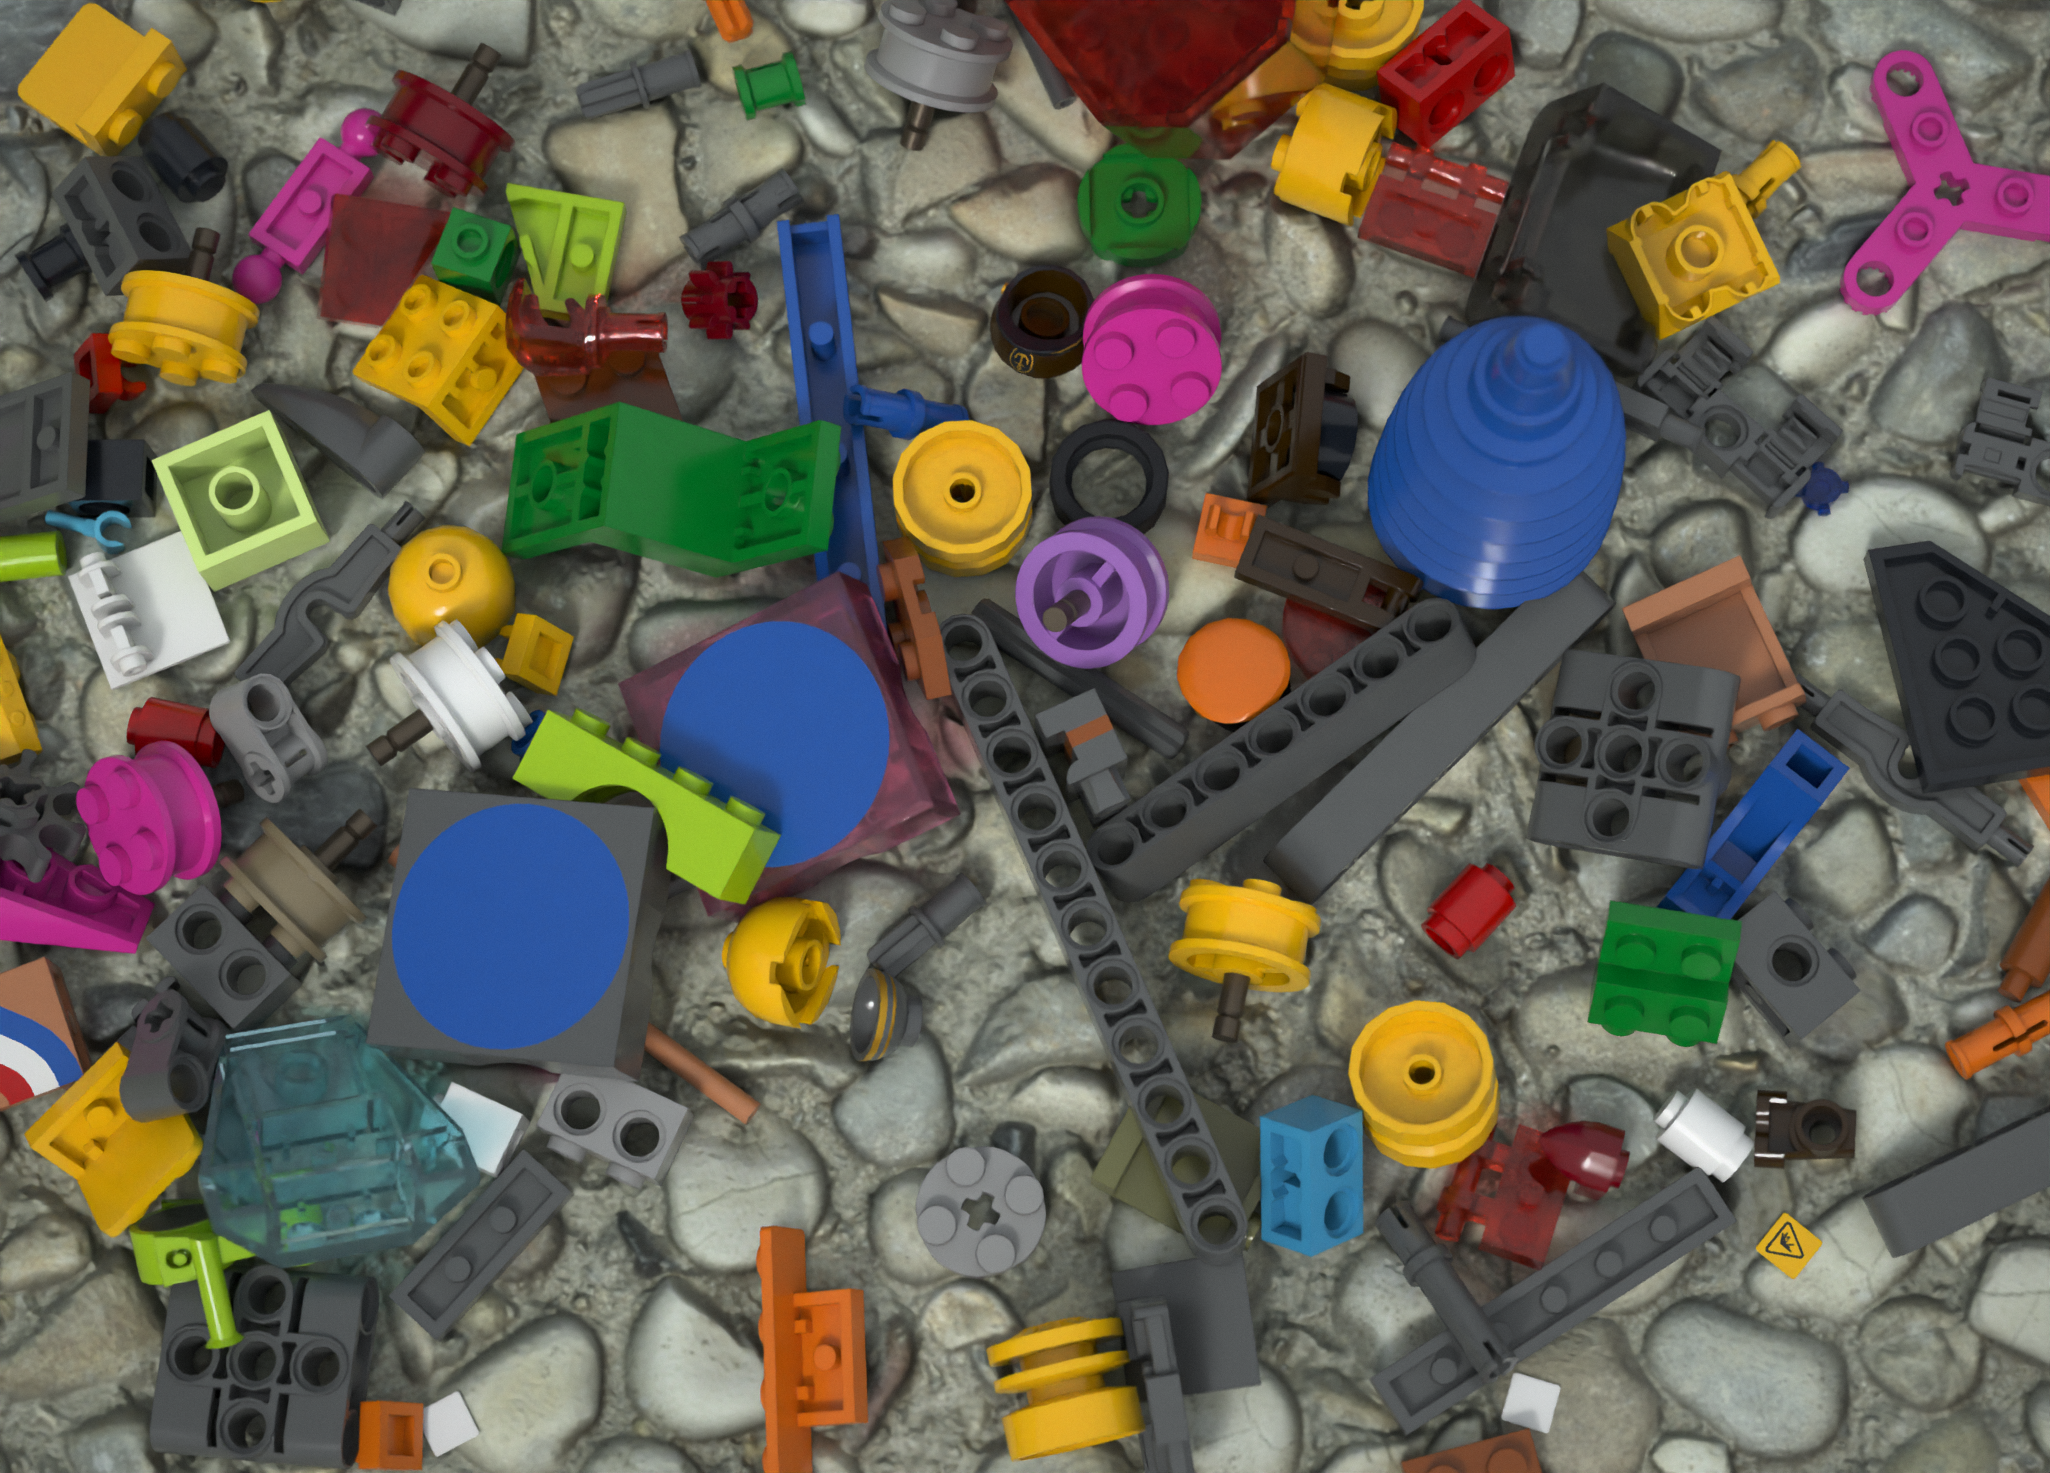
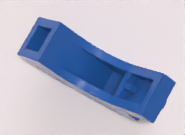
M1797 729L1710 838L1704 869L1687 868L1656 908L1731 920L1758 883L1820 808L1850 768Z

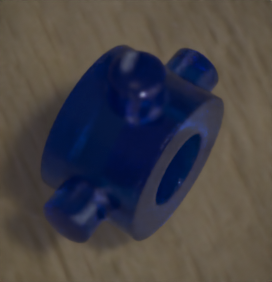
M1815 462L1812 465L1811 479L1795 497H1801L1807 507L1817 510L1818 516H1828L1831 514L1830 507L1834 505L1840 494L1849 493L1848 481H1841L1839 475L1832 469L1825 468L1824 462Z

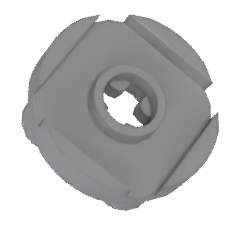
M962 1147L953 1151L948 1157L937 1162L928 1172L921 1184L916 1200L918 1232L931 1256L945 1269L966 1278L982 1279L1002 1275L1022 1265L1038 1247L1045 1229L1046 1211L1043 1188L1021 1159L1010 1152L995 1147ZM982 1195H988L994 1199L992 1209L1000 1214L999 1219L995 1225L984 1222L979 1231L974 1230L968 1226L970 1215L962 1210L968 1199L977 1202Z

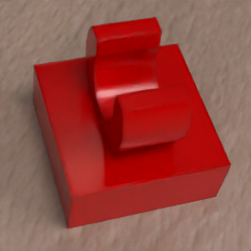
M92 333L73 354L75 373L90 380L89 413L104 414L117 399L132 401L139 398L146 390V382H131L122 376L121 367L132 368L138 364L121 360L111 354L112 345L108 341L109 333Z

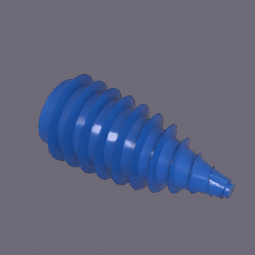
M1505 316L1480 322L1464 330L1441 345L1420 366L1402 391L1386 421L1372 458L1368 476V507L1373 529L1383 550L1398 569L1420 578L1424 583L1422 589L1438 598L1447 599L1451 603L1464 607L1494 610L1519 607L1524 601L1548 597L1567 586L1588 566L1600 549L1611 524L1622 484L1626 460V429L1620 394L1612 373L1600 355L1576 332L1560 323L1539 317Z

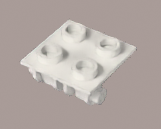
M181 531L110 560H106L103 552L91 553L79 561L82 570L68 576L112 690L231 643L210 587L199 574Z

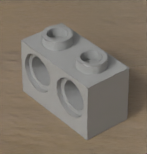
M561 1074L536 1126L544 1134L551 1136L547 1143V1148L579 1163H582L586 1153L610 1163L605 1172L606 1175L630 1187L641 1190L645 1180L660 1187L662 1186L694 1115L688 1107L628 1080ZM585 1097L598 1100L600 1115L591 1127L579 1130L569 1126L567 1115L569 1108L575 1101ZM641 1124H650L657 1127L659 1142L653 1152L641 1157L633 1156L627 1152L626 1138L634 1127Z

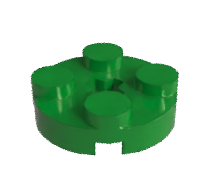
M1130 142L1113 147L1103 154V159L1094 164L1090 172L1088 169L1081 180L1078 190V219L1083 234L1091 243L1092 250L1101 259L1128 267H1151L1165 263L1169 259L1178 258L1184 254L1188 248L1189 241L1199 225L1202 197L1197 177L1189 166L1187 170L1182 162L1173 157V152L1154 143ZM1134 192H1145L1146 201L1156 203L1157 208L1148 211L1144 218H1135L1132 212L1124 211L1122 204L1131 202Z

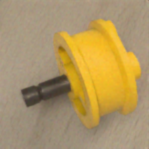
M203 227L196 228L191 245L193 250L189 253L184 275L164 271L141 270L129 272L123 277L121 291L128 300L122 322L113 324L109 331L108 341L112 345L111 354L127 362L148 364L160 368L159 376L162 379L183 386H195L198 378L232 384L237 382V378L244 376L248 362L241 354L246 330L258 324L260 310L246 297L228 288L209 282L215 259L213 255L216 254L220 239L218 232Z
M1207 879L1190 880L1189 887L1181 892L1179 906L1187 915L1182 939L1170 945L1168 958L1175 966L1192 975L1222 984L1217 1008L1219 1015L1215 1018L1212 1037L1216 1040L1228 1043L1238 1042L1241 1027L1239 1019L1243 1017L1248 989L1265 992H1294L1309 986L1311 972L1303 964L1308 939L1315 937L1320 932L1321 918L1317 914L1315 907L1281 897L1282 888L1275 883L1259 879H1246L1243 881L1242 887L1226 886Z

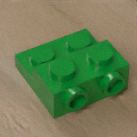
M1610 900L1592 979L1587 1023L1602 1025L1608 1033L1615 1036H1628L1635 1031L1665 1035L1672 1043L1682 1047H1691L1697 1045L1700 1041L1717 1044L1728 1003L1729 982L1740 944L1742 921Z

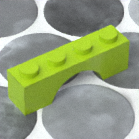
M576 708L572 716L547 710L512 779L546 799L605 804L621 794L629 792L641 793L656 807L666 828L668 837L666 869L717 899L746 904L781 837L780 834L761 824L766 815L763 811L733 796H730L727 804L709 794L713 786L712 782L678 766L675 774L657 764L662 755L660 752L631 737H627L624 744L606 735L611 726L608 722L583 709Z

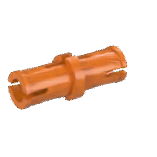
M2050 990L2014 1009L2005 1005L1994 1011L1993 1020L1954 1040L1951 1039L1945 1042L1947 1054L1960 1076L1967 1080L1973 1074L2013 1053L2018 1057H2022L2032 1051V1043L2049 1035Z

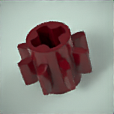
M709 261L706 270H695L688 273L690 280L683 288L681 305L685 316L689 320L688 326L690 329H706L708 339H731L733 330H749L751 327L749 321L755 315L758 307L757 290L749 280L751 276L749 272H733L732 261Z

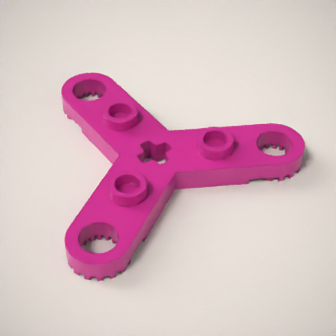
M1908 50L1894 51L1884 56L1877 64L1871 76L1869 89L1872 93V100L1876 103L1883 119V127L1910 190L1850 259L1840 277V292L1844 296V302L1852 306V310L1863 312L1862 315L1874 314V316L1880 315L1883 312L1886 313L1895 306L1960 229L2035 242V240L2050 242V176L1973 163L1936 74L1927 59L1916 52ZM1895 69L1896 72L1904 69L1903 72L1906 73L1910 71V75H1915V81L1919 82L1918 92L1911 96L1895 94L1887 85V74L1892 73ZM1942 180H1946L1950 188L1961 187L1963 193H1961L1956 202L1957 206H1952L1948 198L1937 199L1934 195L1941 186ZM1869 267H1872V270L1880 269L1878 272H1884L1885 278L1889 279L1888 285L1890 287L1888 292L1881 296H1870L1864 293L1857 284V273Z

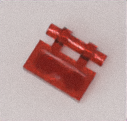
M1392 141L1384 165L1406 172L1404 181L1402 182L1379 174L1357 238L1475 278L1497 214L1474 207L1479 197L1501 205L1509 181L1486 174L1488 167L1470 162L1469 166L1466 167L1434 156L1435 149L1433 148L1426 149L1417 144L1416 149ZM1425 179L1458 190L1457 199L1454 200L1422 189Z
M1497 1122L1485 1143L1464 1160L1457 1162L1450 1186L1442 1188L1436 1205V1209L1441 1214L1435 1234L1443 1240L1458 1242L1460 1241L1465 1222L1473 1221L1485 1225L1478 1250L1541 1271L1570 1184V1179L1566 1178L1556 1169L1545 1155L1539 1143L1540 1135L1544 1132L1519 1124L1510 1147L1493 1141L1498 1125ZM1485 1169L1502 1173L1494 1199L1475 1193L1482 1171Z

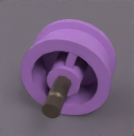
M1094 516L1081 518L1069 523L1054 535L1043 540L1027 555L1017 576L1015 588L1016 606L1019 618L1028 636L1045 654L1071 667L1083 669L1105 667L1122 659L1136 646L1149 638L1159 627L1169 602L1168 574L1155 546L1133 526L1109 517Z

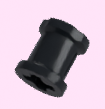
M67 222L59 227V235L32 252L27 253L21 250L15 254L16 259L46 302L54 297V289L84 270L90 274L93 273Z

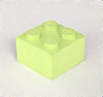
M270 410L151 460L196 568L214 592L331 542L287 438Z

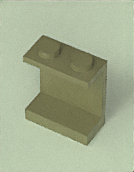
M1193 1092L1244 1208L1248 1223L1247 1240L1244 1249L1247 1252L1261 1227V1214L1255 1211L1261 1200L1260 1128ZM1164 1095L1153 1099L1147 1106L1146 1112L1154 1121L1165 1124L1178 1119L1183 1112V1107L1179 1101ZM1129 1106L1091 1176V1185L1185 1236ZM1187 1156L1176 1162L1172 1172L1183 1183L1194 1184L1205 1179L1210 1172V1168L1201 1158ZM1212 1216L1202 1222L1198 1231L1201 1237L1208 1243L1220 1245L1227 1243L1234 1237L1236 1227L1226 1217Z

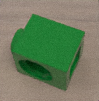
M453 207L431 265L440 282L500 307L520 257L521 249L512 226Z

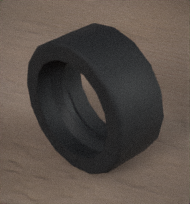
M1104 419L1082 425L1063 439L1052 458L1049 494L1056 516L1064 526L1081 518L1094 517L1095 515L1084 510L1075 499L1072 489L1073 472L1080 460L1093 451L1104 448L1122 450L1132 455L1142 466L1146 478V489L1143 498L1136 508L1128 514L1114 519L1123 521L1139 530L1142 534H1145L1155 526L1166 506L1169 470L1163 450L1147 432L1129 422Z

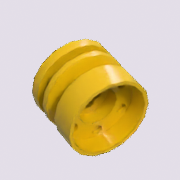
M1078 1316L1051 1321L1020 1330L1017 1335L1007 1341L986 1348L990 1367L1020 1363L1021 1372L994 1381L996 1393H1026L1029 1405L1002 1417L1012 1462L1078 1450L1146 1431L1136 1386L1106 1387L1103 1374L1121 1368L1130 1362L1128 1350L1098 1354L1096 1345L1124 1336L1120 1317L1093 1319Z

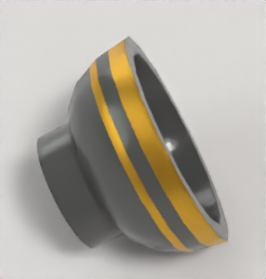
M874 968L866 970L860 979L851 1011L850 1045L853 1056L857 1061H874L887 1057L898 1046L913 1047L921 1031L923 1019L921 998L916 995L906 994L900 982L885 971Z

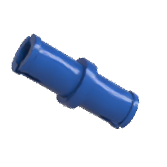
M854 384L849 388L852 394L846 393L843 402V416L848 424L889 430L893 437L904 440L914 439L920 433L943 422L969 420L968 411L964 406L926 400L920 392L908 389H901L897 393L867 388L865 385Z

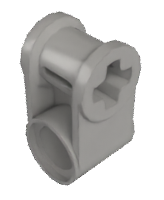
M260 673L219 690L212 698L209 706V716L213 728L221 736L241 767L248 785L263 800L270 803L280 802L289 795L291 785L306 774L317 775L327 767L328 754L323 741L311 729L293 701L288 688L279 678L271 674ZM247 700L252 705L254 716L249 711ZM302 749L306 750V754L301 755L299 752ZM264 770H269L271 773L265 775Z

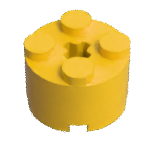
M1308 81L1297 103L1296 116L1300 118L1292 136L1285 133L1281 136L1272 157L1271 169L1279 172L1274 194L1279 196L1283 202L1351 227L1354 225L1353 216L1361 218L1366 211L1384 172L1388 158L1381 156L1382 144L1380 142L1382 136L1394 139L1397 111L1393 107L1333 85Z

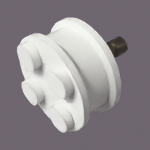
M457 619L450 624L441 621L434 626L437 637L407 658L399 652L390 657L393 669L411 696V700L417 710L389 729L386 735L379 736L366 746L380 767L396 757L398 751L403 752L433 731L440 740H443L457 759L473 773L481 767L479 756L507 736L516 741L520 740L526 735L524 728L533 722L517 697L511 691L507 694L505 693L500 684L506 678L505 674L485 647L478 649L473 638Z

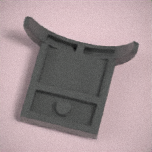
M69 372L0 396V524L85 497L90 396L89 379L74 372Z

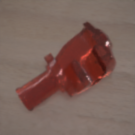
M525 278L517 279L509 295L505 318L506 347L519 365L536 376L591 374L592 369L604 368L611 350L658 351V353H665L667 350V342L663 341L668 340L666 312L612 313L610 306H607L604 294H589L584 310L575 299L570 297L565 301L571 323L567 329L548 326L543 318L539 298L531 293Z

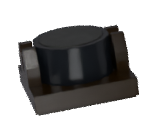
M1305 352L1257 386L1246 499L1248 502L1267 505V508L1280 500L1300 504L1328 505L1330 498L1338 499L1340 497V481L1350 465L1358 431V412L1355 400L1350 395L1344 394L1349 392L1351 376L1335 369L1326 368V355Z

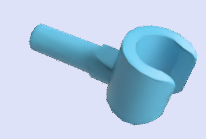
M48 510L45 517L47 525L96 538L99 547L108 554H119L125 550V546L123 543L105 539L103 537L104 530L114 524L124 528H132L130 520L125 514L112 510L102 513L97 519L82 518L54 510Z

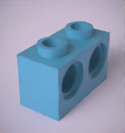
M1310 1095L1261 1115V1240L1312 1257L1363 1234V1110L1316 1095Z

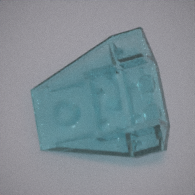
M351 1014L226 1034L225 1043L218 1055L198 1175V1186L212 1230L223 1238L281 1269L412 1245L480 1184V1172L463 1129L391 1055L366 1044L368 1032Z

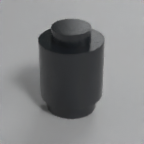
M164 112L149 121L140 132L138 145L143 150V160L181 202H205L221 191L226 181L225 175L228 170V162L190 119L179 117L175 112Z

